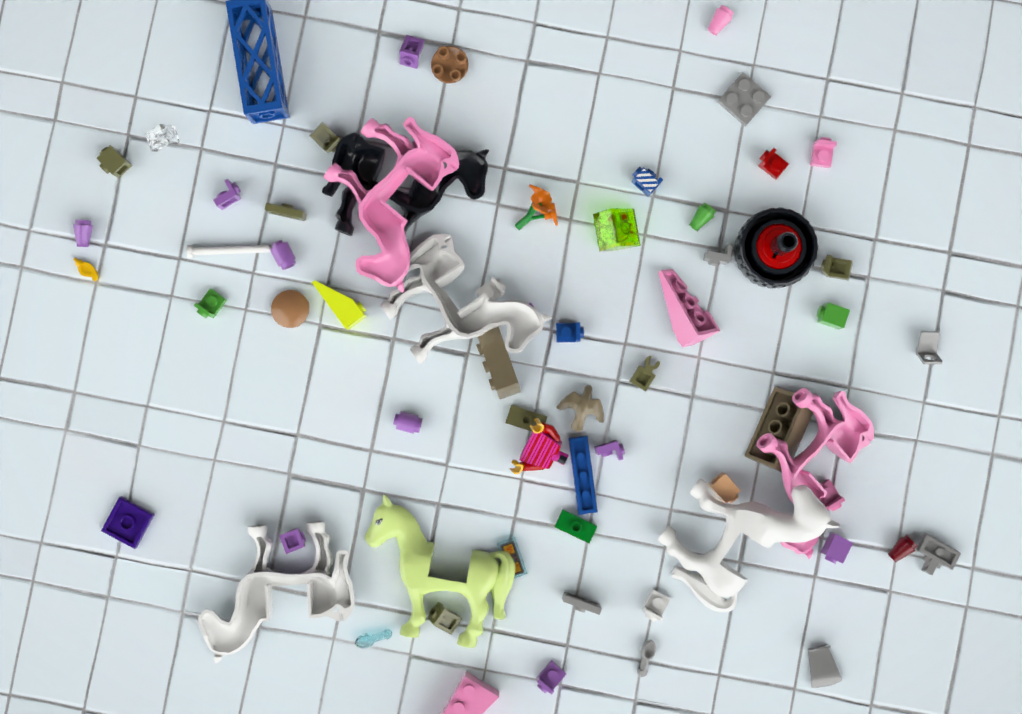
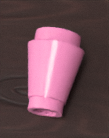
M721 5L720 8L716 9L707 30L717 36L732 20L734 13L728 7Z

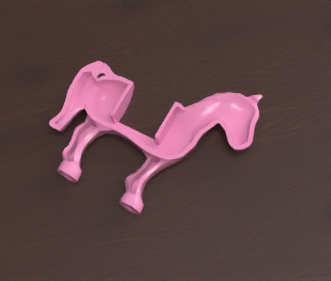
M413 117L407 118L403 126L414 138L418 146L417 148H412L409 139L404 135L395 133L388 124H379L375 119L371 118L362 128L361 134L367 138L375 137L381 139L394 149L398 157L394 169L368 191L364 189L356 173L352 170H343L337 163L330 166L324 175V179L329 182L343 183L352 190L359 205V219L365 228L376 238L382 250L379 254L358 258L356 260L357 272L360 275L374 279L382 285L388 287L396 286L403 293V278L409 270L411 257L404 232L407 220L386 202L409 174L423 186L433 191L444 176L453 173L459 168V160L452 146L440 137L419 128ZM443 162L447 163V167L445 169Z
M801 388L792 396L794 404L799 408L806 407L810 409L816 417L819 429L811 444L795 458H791L787 443L780 439L777 440L772 433L762 435L757 441L756 446L762 452H771L779 459L784 488L792 503V489L797 485L808 486L819 500L825 498L828 494L810 472L802 470L824 445L835 455L851 463L860 449L868 446L870 441L874 439L873 423L862 410L848 402L844 391H838L833 396L843 421L834 418L832 408L824 404L818 394H812L807 388ZM820 536L807 542L780 543L783 547L793 550L796 554H806L808 559H810L813 553L812 548L817 544Z

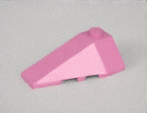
M673 269L658 272L673 332L682 348L695 345L720 332L711 314L707 310L705 312L697 304L699 302L697 297L693 298L686 291V284Z

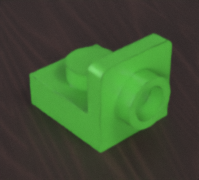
M210 288L199 303H195L194 306L198 308L196 312L204 318L208 316L214 318L227 299Z

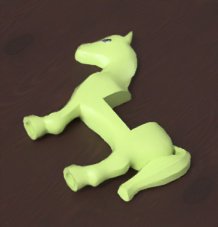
M383 495V503L374 513L371 525L365 534V540L370 547H379L386 540L393 537L397 538L400 549V575L412 603L411 616L408 622L401 626L400 635L410 638L419 637L420 626L426 621L423 605L424 594L435 591L459 592L467 598L470 604L471 619L466 630L459 634L457 644L468 648L476 647L477 637L483 634V620L489 611V605L486 601L489 592H491L493 600L494 619L504 620L506 618L504 604L513 586L516 570L513 558L509 552L502 550L492 553L472 550L466 583L429 577L435 543L426 541L419 524L409 511L399 505H393L390 499ZM496 558L501 559L500 564L498 563V560Z

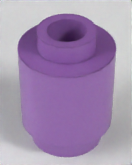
M280 240L272 244L273 248L270 251L278 267L286 270L296 264V258L288 242Z
M400 411V414L396 413L393 425H396L397 430L412 434L414 432L419 433L423 418L418 417L419 415Z

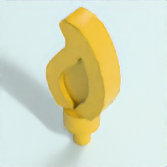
M76 257L73 259L82 276L92 277V280L95 282L98 280V272L92 264L83 262L81 259L78 260Z

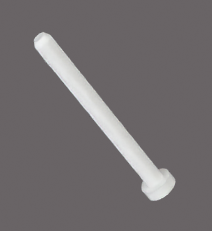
M187 245L186 252L188 258H194V255L271 252L270 250L273 247L271 245L194 248L193 245Z

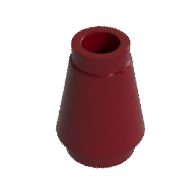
M905 535L903 538L900 537L888 555L896 563L915 552L914 549L918 546Z

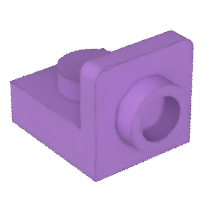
M406 35L400 49L399 63L401 65L415 69L418 68L419 57L424 47V39Z
M229 179L225 180L229 191H222L217 195V198L213 199L216 206L221 210L241 199L239 195L241 192L236 182L232 183Z
M617 440L594 447L597 455L601 454L602 457L612 455V451L615 450L618 460H623L622 455L625 454L623 444H619Z
M551 660L536 677L538 688L544 693L549 692L552 695L554 688L565 677L566 672Z

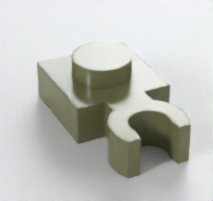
M651 356L645 359V367L638 366L629 381L645 392L656 376L652 373V370L657 369L660 365V362L657 361L654 366H651L649 364Z

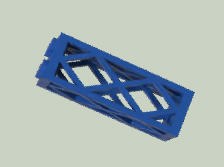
M267 0L226 1L244 115L252 124L290 118L273 12ZM250 20L243 37L242 23L243 21ZM256 23L260 27L261 33L254 50H252L247 42ZM266 36L267 47L262 59H260L258 53ZM246 51L251 56L249 62H247ZM268 57L270 60L271 70L266 66ZM256 61L259 67L251 84L250 72ZM262 71H264L270 79L262 99H260L254 91ZM274 84L275 95L272 102L266 103Z

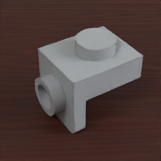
M728 243L725 246L724 254L707 251L704 254L703 261H708V264L712 266L728 264L734 257L733 244Z

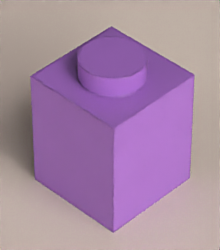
M830 532L820 553L826 555L825 559L834 564L837 561L844 563L853 542Z

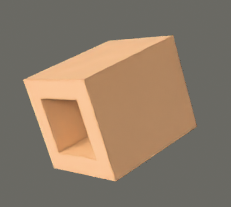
M720 473L708 484L711 490L724 503H732L739 497L737 494L740 492V489L725 473Z

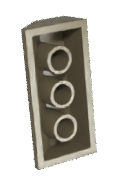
M774 386L744 456L782 473L777 456L771 452H762L756 446L758 439L766 433H772L777 440L780 439L787 443L789 454L793 459L813 412L806 407L799 408L792 401L793 392Z

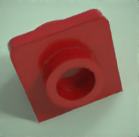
M773 148L770 152L766 150L759 158L762 161L758 166L776 180L789 163L775 153L776 149Z

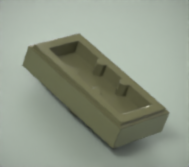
M270 203L265 205V210L269 214L306 221L307 214L304 211L293 209L292 205L282 203L281 206Z
M511 405L505 423L532 431L530 425H536L535 418L546 423L548 416Z

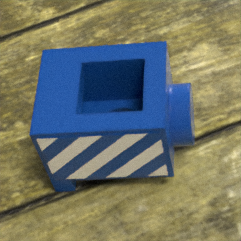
M639 167L632 174L634 176L632 183L647 197L663 181L661 177L659 179L655 178L656 174L644 167Z

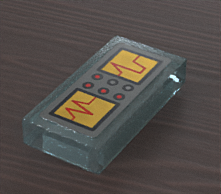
M512 537L497 542L499 551L509 552L514 560L516 568L514 578L528 574L516 538Z

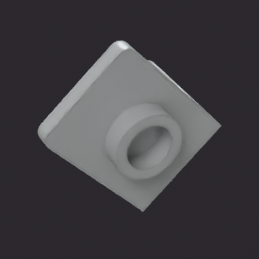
M939 331L920 332L916 355L923 364H942L943 362L937 354L940 338ZM926 357H930L935 360H928L926 359Z

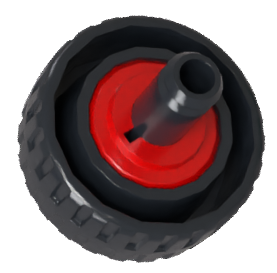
M781 207L769 208L753 215L740 228L735 239V260L739 270L752 283L770 289L787 287L800 281L813 268L818 251L817 235L813 226L800 213Z

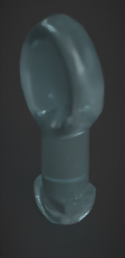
M385 629L376 634H362L356 639L355 645L363 649L369 648L374 642L391 638L392 631Z

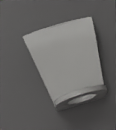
M830 645L808 649L812 688L826 687L842 681L829 650L831 648Z

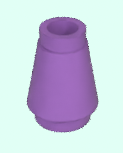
M75 220L73 228L77 247H89L93 229L91 220Z

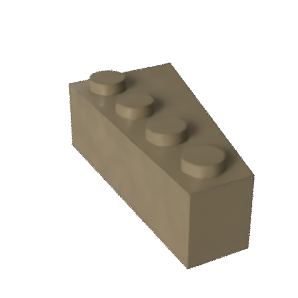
M499 326L478 336L480 343L476 346L479 354H484L486 361L482 363L486 373L490 372L492 379H489L492 391H497L499 399L520 393V386L505 348Z

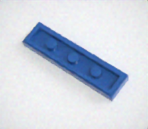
M588 436L568 438L578 515L596 513L598 510Z

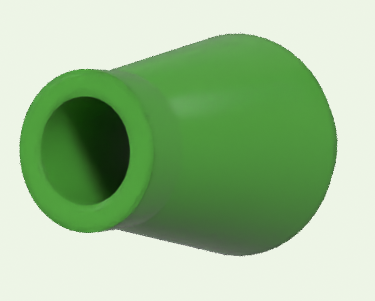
M704 202L702 206L699 205L689 226L698 232L700 228L715 217L716 211Z

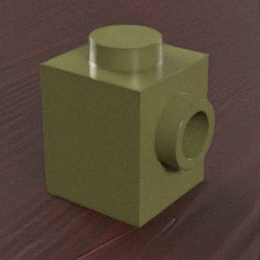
M111 145L102 149L97 157L101 163L99 165L101 169L117 178H120L133 166Z

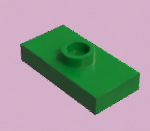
M563 509L554 526L587 543H590L597 529V525Z

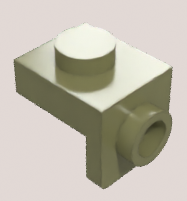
M323 122L309 135L327 153L335 152L340 140H342Z
M827 255L826 260L822 261L821 270L826 277L849 281L853 261L833 258L832 255Z

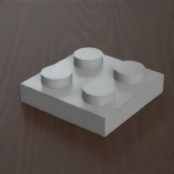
M742 72L717 103L746 126L771 96Z

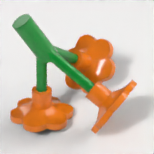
M529 184V187L534 191V194L531 196L532 204L528 213L515 224V227L521 230L531 220L545 218V220L552 219L557 226V213L555 203H551V194ZM537 211L542 213L541 215L533 216Z

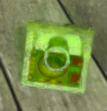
M610 208L593 214L599 252L641 246L634 209Z

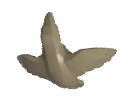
M591 385L585 386L582 395L576 392L570 393L557 406L559 410L567 408L576 410L575 418L571 424V429L575 432L583 430L584 421L588 414L594 415L600 423L604 422L601 401L599 399H592Z

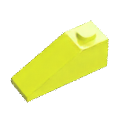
M315 280L312 282L345 329H351L367 317L364 314L366 309L360 301L356 303L353 299Z

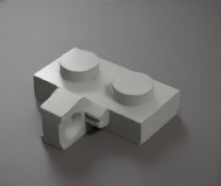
M924 533L916 551L925 555L923 558L925 563L921 570L929 575H933L936 567L940 569L942 565L953 570L961 555L959 551Z

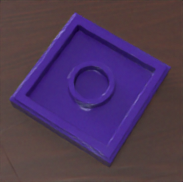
M121 496L118 498L101 531L136 549L155 514Z

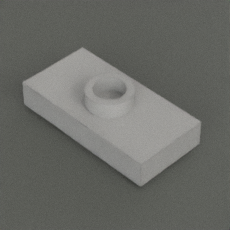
M568 592L563 594L562 601L573 605L575 610L584 613L587 610L600 615L602 610L600 604Z

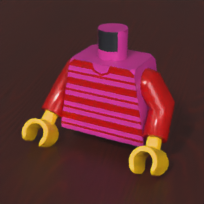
M538 418L534 419L536 425H530L532 433L520 455L519 460L522 462L519 463L515 459L511 462L516 466L515 468H510L514 474H520L522 471L550 469L553 461L562 465L566 463L569 455L560 451L562 441L553 425L541 422Z

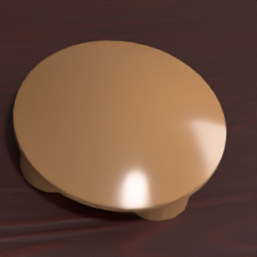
M441 46L431 61V69L434 76L443 83L458 82L468 71V58L465 52L458 47Z
M286 290L274 298L271 305V314L279 325L286 328H296L307 319L309 302L300 292Z

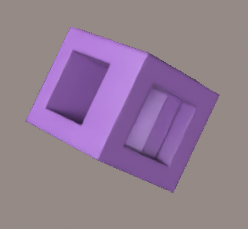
M299 528L280 535L286 554L305 547L304 542H306L303 531H300Z

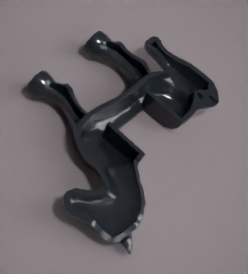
M351 133L340 140L332 160V165L337 163L343 170H352L357 174L364 189L368 191L378 184L376 180L383 165L385 149L370 145L361 135ZM489 149L478 153L471 150L457 151L459 168L453 173L444 176L433 191L414 179L409 194L399 190L393 193L389 199L401 207L404 211L403 217L407 220L404 227L405 234L417 219L433 210L440 202L445 190L456 179H459L463 184L466 195L471 199L476 200L484 195L485 179L488 171V164L485 158ZM443 162L445 169L447 167V163ZM328 182L323 187L322 193L333 197L341 183ZM346 187L342 191L341 206L335 214L338 219L335 230L352 236L354 231L352 212L357 200L352 190Z

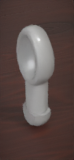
M653 640L646 641L641 648L642 660L637 670L640 677L646 676L649 660L655 655L656 645Z

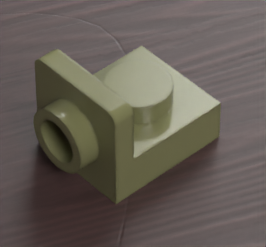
M437 602L431 608L428 619L434 626L452 635L462 620L459 615L445 608L440 602Z

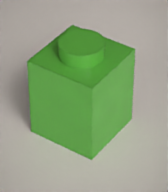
M825 303L817 311V322L835 329H843L850 310L831 303Z

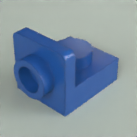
M580 322L556 323L557 343L580 342V338H584V327L580 326Z

